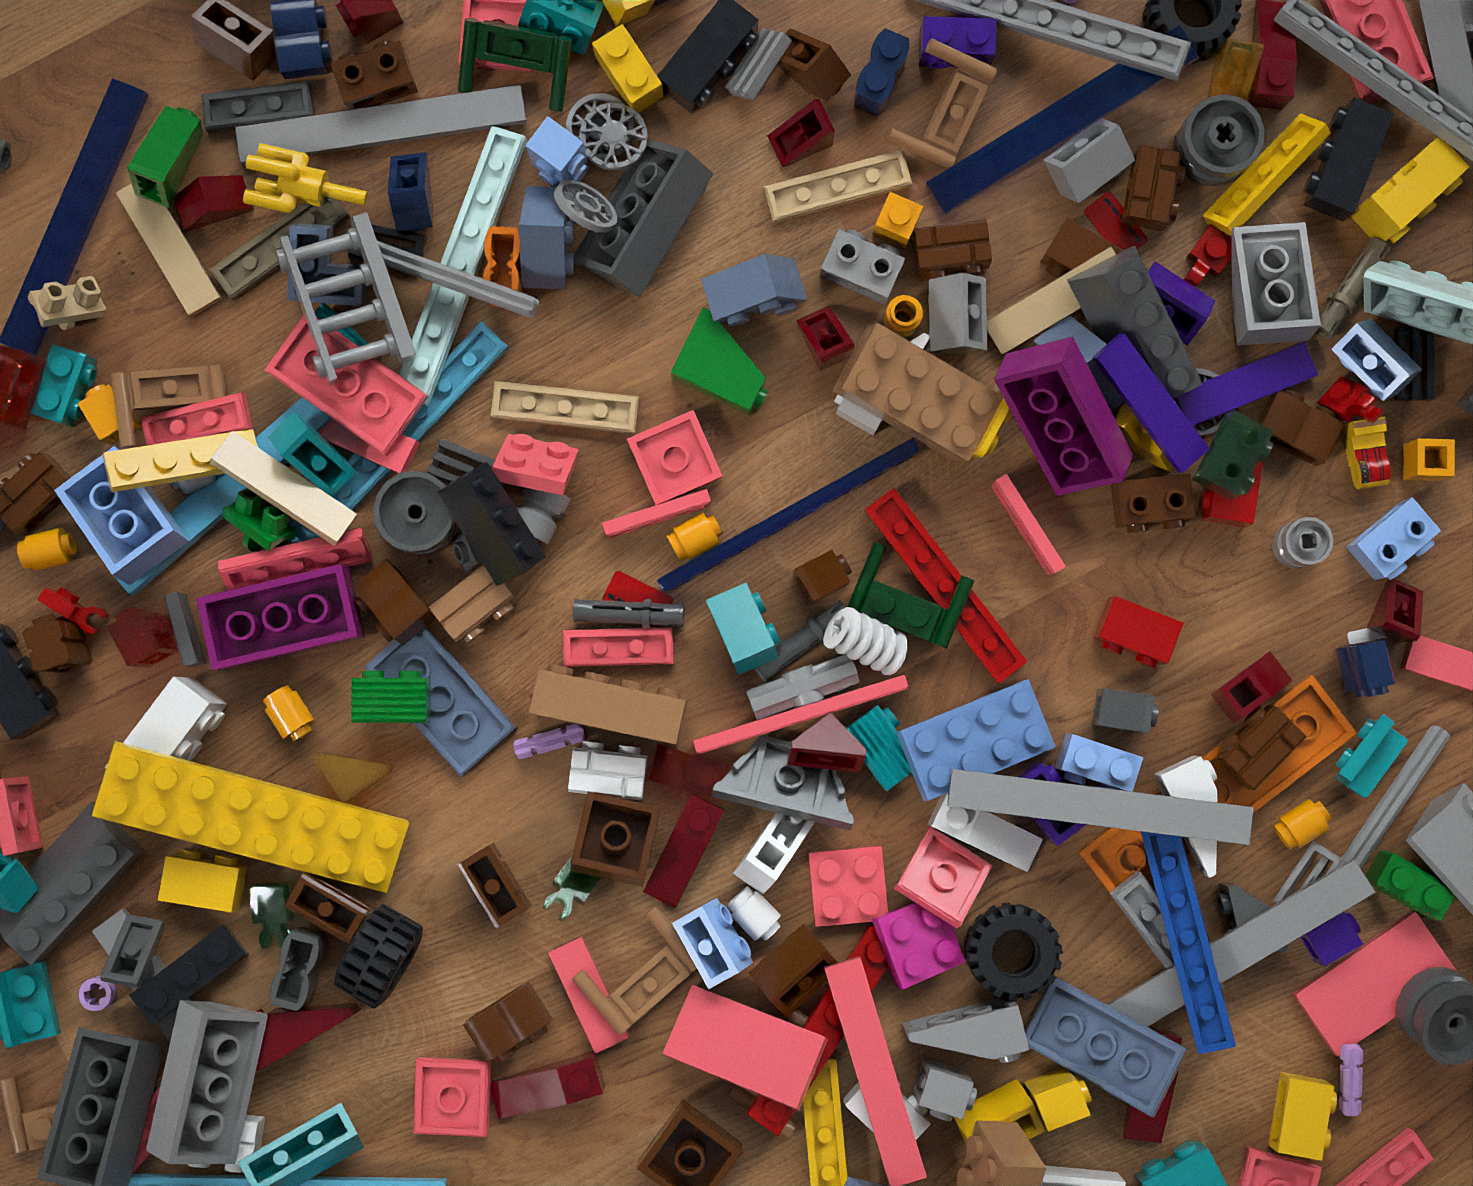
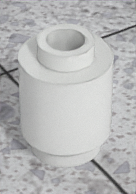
M748 885L727 904V907L732 912V918L754 941L760 937L764 941L768 940L781 926L777 922L781 914L757 890L753 892Z

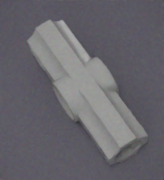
M847 654L815 666L810 664L781 675L782 678L751 688L746 693L756 720H760L792 707L796 709L824 699V695L854 686L860 680L853 660L849 659Z

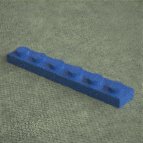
M1141 831L1198 1055L1236 1047L1182 836Z

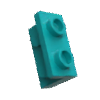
M526 0L518 26L556 33V36L570 37L572 39L571 50L583 55L587 50L604 3L597 0Z
M52 344L27 412L73 428L75 421H78L83 415L78 402L84 399L87 388L93 385L97 377V360L87 354L78 353Z
M46 961L0 972V1040L4 1041L5 1048H12L19 1044L60 1034L61 1029Z

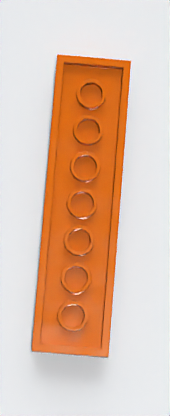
M1307 675L1269 704L1278 707L1306 735V738L1255 790L1246 789L1216 760L1217 755L1222 751L1218 747L1220 743L1201 756L1203 761L1208 760L1217 775V780L1213 781L1217 788V802L1254 807V813L1357 734L1313 675ZM1243 724L1234 732L1238 735L1248 724ZM1160 788L1153 793L1156 795H1163ZM1108 827L1077 851L1108 893L1137 870L1143 874L1152 888L1155 889L1141 831ZM1182 837L1189 863L1193 860V857Z

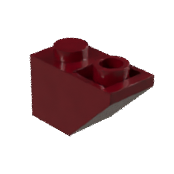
M340 0L341 2L335 5L352 35L355 37L361 34L366 44L403 23L392 0Z
M1269 651L1211 693V696L1230 721L1235 723L1266 702L1293 680L1271 651Z

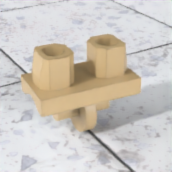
M92 276L81 277L76 284L63 286V284L57 281L44 283L41 290L30 291L28 295V300L36 309L42 327L58 324L62 330L73 329L75 321L105 317L107 311L100 297L101 290Z

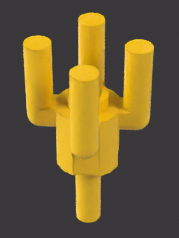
M260 143L257 156L248 154L246 159V169L279 177L278 182L258 177L255 182V191L246 189L244 192L243 203L291 213L295 210L297 202L321 207L325 197L365 206L368 200V191L329 183L327 171L308 167L309 157L303 152Z

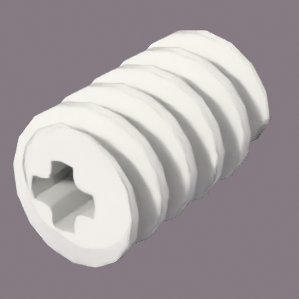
M850 607L841 609L833 616L827 625L823 637L824 645L828 649L835 648L839 654L847 653L849 659H858L862 665L870 664L873 670H881L884 675L889 676L896 673L902 666L907 653V639L901 631L894 630L889 625L882 624L876 619H871L868 615L859 613L856 609Z

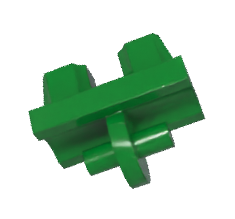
M248 488L238 492L236 503L223 508L222 517L244 533L243 546L249 551L254 552L262 547L270 551L284 540L291 541L296 537L297 530L287 523L288 515L274 505L267 508L263 506L262 497Z

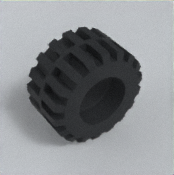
M1147 0L1145 4L1147 7L1143 12L1142 18L1143 21H1147L1143 27L1144 29L1191 42L1187 64H1195L1199 58L1205 61L1213 53L1217 54L1235 31V26L1240 21L1241 13L1238 11L1242 6V0H1194L1205 8L1209 16V25L1201 28L1190 27L1180 21L1174 10V2L1177 0Z
M1002 903V906L999 907L993 905L987 908L988 912L984 915L980 913L975 918L977 921L975 925L969 927L967 931L969 934L968 941H965L964 949L967 952L965 957L966 963L970 967L974 978L993 995L999 998L1001 996L1005 997L1010 1001H1016L1017 998L1028 1000L1032 998L1031 994L1036 992L1041 994L1046 991L1044 986L1048 982L1053 984L1057 978L1054 976L1056 969H1061L1062 961L1059 960V954H1063L1062 945L1058 942L1060 937L1057 930L1051 926L1052 923L1039 912L1019 903L1017 905ZM1010 930H1021L1028 934L1032 940L1033 954L1031 960L1021 970L1004 972L993 961V946L998 937Z
M385 904L376 908L364 921L343 955L335 974L334 986L373 1009L381 1005L394 990L416 953L422 939L423 926Z

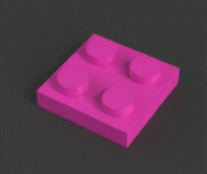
M911 902L872 919L897 989L908 988L965 963L953 926L916 902Z

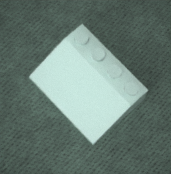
M1391 260L1389 263L1378 261L1366 270L1363 277L1364 312L1473 345L1472 282L1454 283L1448 281L1446 276L1438 272L1426 271L1424 274L1411 270L1409 265L1396 260Z

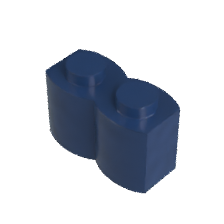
M316 0L270 1L278 64L284 79L328 74L327 63H332L333 58L329 41H323L322 28L328 27L324 5L318 6Z
M886 28L878 34L872 45L869 63L862 69L857 80L854 107L875 116H879L886 109L892 95L894 83L900 77L906 63L910 45L908 37Z
M1386 640L1363 642L1335 649L1345 692L1354 691L1355 697H1371L1389 693L1388 686L1396 684Z

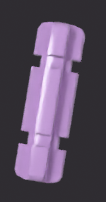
M575 723L566 726V729L563 730L561 727L533 735L532 739L526 737L515 740V754L518 759H524L533 756V753L536 752L537 754H542L566 747L567 743L573 745L585 741L586 736L583 725Z
M1343 1044L1340 1051V1059L1343 1060V1063L1340 1064L1339 1092L1342 1095L1339 1097V1110L1345 1116H1358L1361 1113L1362 1101L1359 1100V1097L1362 1096L1363 1068L1360 1065L1363 1063V1050L1358 1044Z

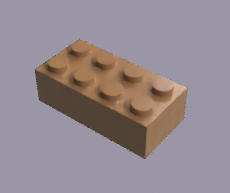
M879 323L872 324L865 329L832 390L956 463L970 461L1004 398L1002 395Z
M549 664L547 671L538 669L529 713L670 744H678L687 704L686 700L680 699V691L658 687L657 694L644 692L645 684L622 679L621 685L616 686L608 684L609 676L585 671L584 678L572 676L574 669Z
M976 1121L972 1136L967 1140V1153L963 1167L959 1169L957 1174V1186H1041L1046 1166L1017 1122Z

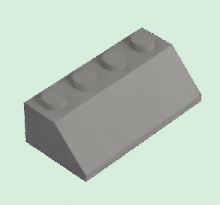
M1462 783L1431 800L1405 841L1473 915V792L1465 783Z
M179 1001L146 1151L167 1164H235L268 1018L267 1014L214 1002Z

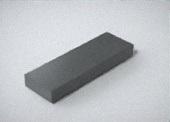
M309 81L201 94L204 125L208 133L236 130L235 127L314 116L312 90Z

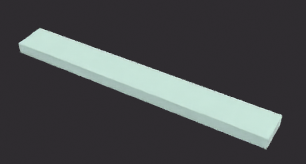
M491 126L440 264L477 277L485 256L484 242L490 226H496L527 143L524 135ZM435 283L432 284L412 338L416 352L415 358L403 363L399 373L401 377L429 396L423 404L427 407L430 405L470 297Z

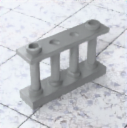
M367 212L353 216L352 228L347 229V234L293 250L287 235L280 237L281 249L275 251L282 272L289 271L311 333L318 356L312 357L319 379L326 377L329 386L336 384L337 376L334 371L336 369L388 353L390 356L397 355L399 364L414 360L416 355ZM353 248L354 251L360 250L364 260V264L359 265L360 269L307 285L304 284L298 267L299 263ZM363 283L366 286H373L377 299H373L372 304L324 319H316L310 299ZM376 318L378 321H385L389 334L384 335L383 340L329 356L323 334Z

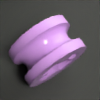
M100 976L88 979L79 989V1001L89 1011L102 1010L114 1002L117 995L116 985L101 981ZM96 984H100L99 989L104 988L106 996L100 998L99 1003L95 1002L96 997H90V990L96 988Z

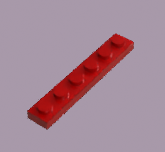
M893 487L868 506L864 512L933 602L948 609L961 574ZM971 589L955 630L996 684H999L1028 661Z
M868 925L846 960L858 956L861 957L872 992L888 968V963L875 928ZM830 986L827 987L801 1027L828 1039L809 1088L844 1036ZM758 1094L745 1114L779 1136L796 1109Z

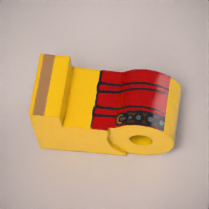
M1379 417L1374 423L1367 420H1358L1343 425L1342 431L1348 466L1350 467L1352 481L1356 489L1388 485L1391 470L1384 432L1387 431L1385 417Z

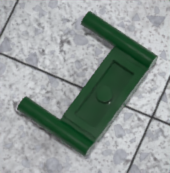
M465 18L458 91L461 93L472 92L475 58L547 73L550 72L553 73L549 109L561 112L564 107L572 39L566 36H556V33L489 20L482 22L474 18Z
M873 542L847 607L854 608L859 613H864L882 624H887L892 628L947 649L975 581L961 575L948 609H945L927 600L878 581H873L887 549L886 546Z

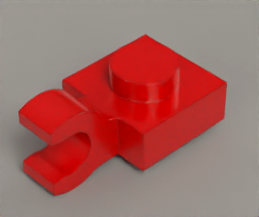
M1210 224L1187 255L1195 263L1183 280L1196 287L1207 272L1216 277L1232 257V239Z
M1340 376L1317 402L1319 406L1333 411L1337 418L1349 422L1356 414L1368 422L1374 423L1383 413L1382 409L1373 405L1376 399L1366 386L1343 376Z
M62 586L58 590L45 587L37 599L66 619L77 623L88 634L97 635L99 632L90 624V618L94 614L106 619L110 616L101 607L90 606L85 608L77 603L80 599L77 594Z

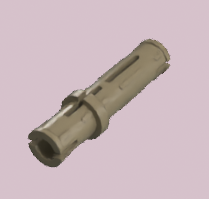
M1375 237L1369 239L1363 252L1357 258L1341 285L1328 296V303L1320 315L1321 326L1316 331L1318 335L1326 339H1332L1346 316L1353 313L1356 308L1355 303L1364 290L1363 277L1366 270L1378 261H1383L1391 251L1386 242Z

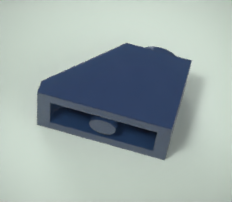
M426 152L392 156L390 159L388 196L396 231L408 230L410 232H418L425 228L433 227V201Z

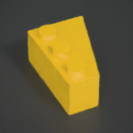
M1437 137L1357 207L1351 217L1370 238L1375 237L1384 242L1390 239L1394 244L1411 229L1407 225L1416 216L1421 220L1437 206L1433 201L1442 192L1448 196L1464 182L1460 175L1470 166L1448 143Z

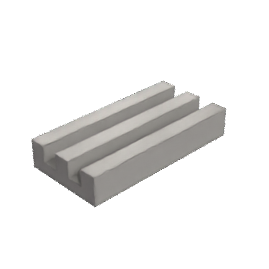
M762 28L758 40L749 52L746 53L724 88L731 95L754 100L792 40L783 32L778 34L774 30L769 32L767 29Z
M1312 841L1272 902L1277 904L1290 896L1318 853L1322 857L1301 889L1319 879L1330 861L1333 864L1327 873L1343 865L1346 861Z

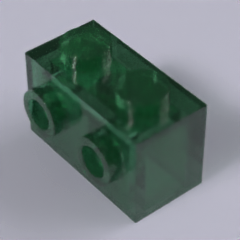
M1233 410L1225 415L1209 445V450L1205 453L1191 480L1230 501L1241 494L1245 496L1256 479L1252 472L1257 462L1263 463L1272 449L1273 443L1269 442L1274 431Z

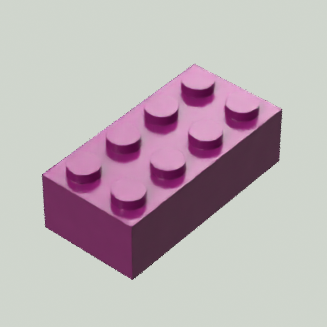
M1073 336L1007 353L994 381L1056 495L1123 482L1133 453Z
M339 564L196 598L212 671H227L365 638L358 604L355 602L356 594L353 588L350 568Z

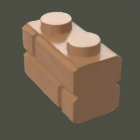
M483 565L429 606V609L455 642L460 643L465 640L469 644L485 632L482 625L492 617L499 621L514 609L511 603L517 598L506 583L496 586Z

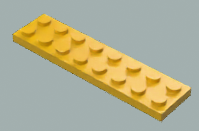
M118 741L114 742L92 812L93 817L384 893L388 891L409 826L408 820Z

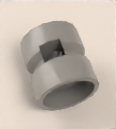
M524 488L520 495L524 502L522 505H515L534 538L548 545L557 528L554 520L555 518L563 517L571 498L566 495L562 496Z
M1305 517L1284 524L1276 531L1272 541L1275 557L1281 564L1289 568H1302L1320 563L1329 556L1333 548L1331 529L1325 522L1313 517Z

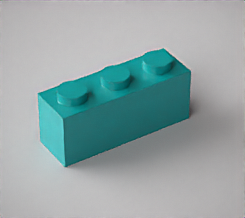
M339 1103L238 1161L250 1186H299L361 1150L364 1146L342 1103Z

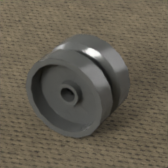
M1220 94L1204 99L1193 108L1175 136L1174 151L1182 153L1180 164L1186 166L1185 175L1191 180L1207 186H1221L1233 182L1257 159L1264 145L1265 129L1261 116L1249 102L1237 96Z
M420 471L402 472L387 480L377 493L373 507L375 525L383 539L403 552L418 556L435 554L447 547L457 535L459 526L438 494V491L446 485L432 474ZM417 507L422 510L421 517L412 519L415 517L412 513L413 510Z
M1446 967L1428 968L1414 975L1403 986L1396 1002L1395 1015L1399 1027L1437 1062L1455 1065L1472 1060L1473 985L1457 971Z

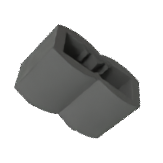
M299 927L288 934L283 942L280 953L282 968L277 972L271 984L270 1000L272 1005L298 1011L311 1001L318 982L316 969L322 963L327 951L326 933Z

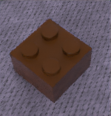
M588 791L570 863L571 871L643 887L661 807Z
M682 1099L640 1156L637 1169L660 1186H718L741 1155L742 1142L686 1100Z

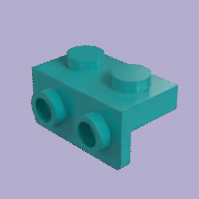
M1384 714L1376 721L1371 718L1366 721L1356 735L1362 739L1354 751L1347 747L1335 764L1340 770L1334 778L1362 798H1367L1408 742L1407 738L1391 728L1395 722Z

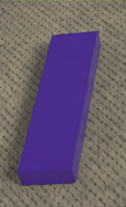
M1124 333L1118 334L1092 357L1177 472L1183 473L1209 450V447Z
M1302 342L1204 381L1201 386L1173 400L1192 426L1314 378L1318 376V373L1305 342Z

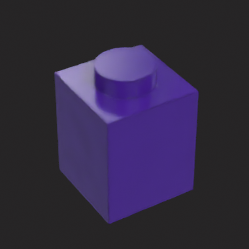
M1344 911L1300 937L1313 961L1323 966L1332 963L1363 945L1358 936V933L1361 932L1359 924L1350 913L1346 914Z

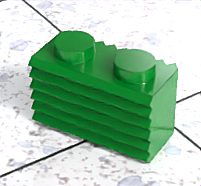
M362 671V678H352L351 723H430L431 679L421 678V671H399V678H384V671Z
M1380 850L1365 874L1371 886L1377 888V891H1381L1385 895L1390 896V898L1396 899V902L1409 907L1410 910L1421 914L1422 917L1435 921L1443 919L1455 898V895L1441 880L1393 852Z

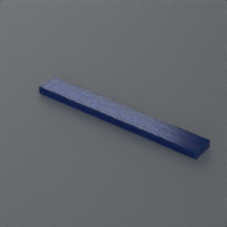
M1180 25L1165 34L1190 42ZM1192 44L1183 68L1199 58ZM1118 63L926 183L946 215L1166 78Z
M112 78L1 333V344L36 357L49 326H41L36 309L28 300L29 292L41 290L44 283L57 281L63 284V286H67L149 95L146 91Z
M914 437L660 577L657 579V582L662 591L667 594L916 456L920 449Z

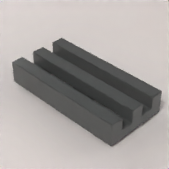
M441 438L438 450L435 452L433 462L427 472L452 482L458 476L439 469L441 462L464 472H469L475 468L445 456L446 450L482 464L488 462L491 468L495 460Z
M175 592L165 595L164 600L182 664L186 667H197L206 664L187 594Z

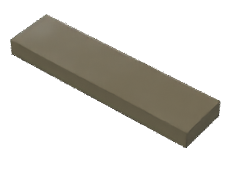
M325 197L321 207L301 203L293 212L284 215L211 268L210 271L228 296L234 301L280 268L275 251L281 249L280 237L288 235L289 238L291 225L295 223L333 226L334 229L348 219L350 215L341 203L333 198Z

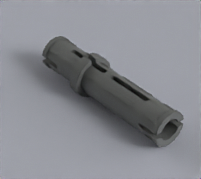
M574 599V622L642 624L643 628H651V625L684 626V603H652V599H644L643 602Z
M838 600L816 618L810 617L806 620L807 624L778 644L775 648L779 658L754 668L764 683L818 643L824 644L823 637L828 623L837 612L846 608L841 600Z

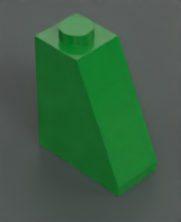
M165 105L127 167L136 196L170 209L203 134L201 120L198 119L195 113L182 107L174 109Z
M703 307L671 370V378L749 416L753 407L760 410L769 390L763 388L766 378L721 323L713 321L711 311Z

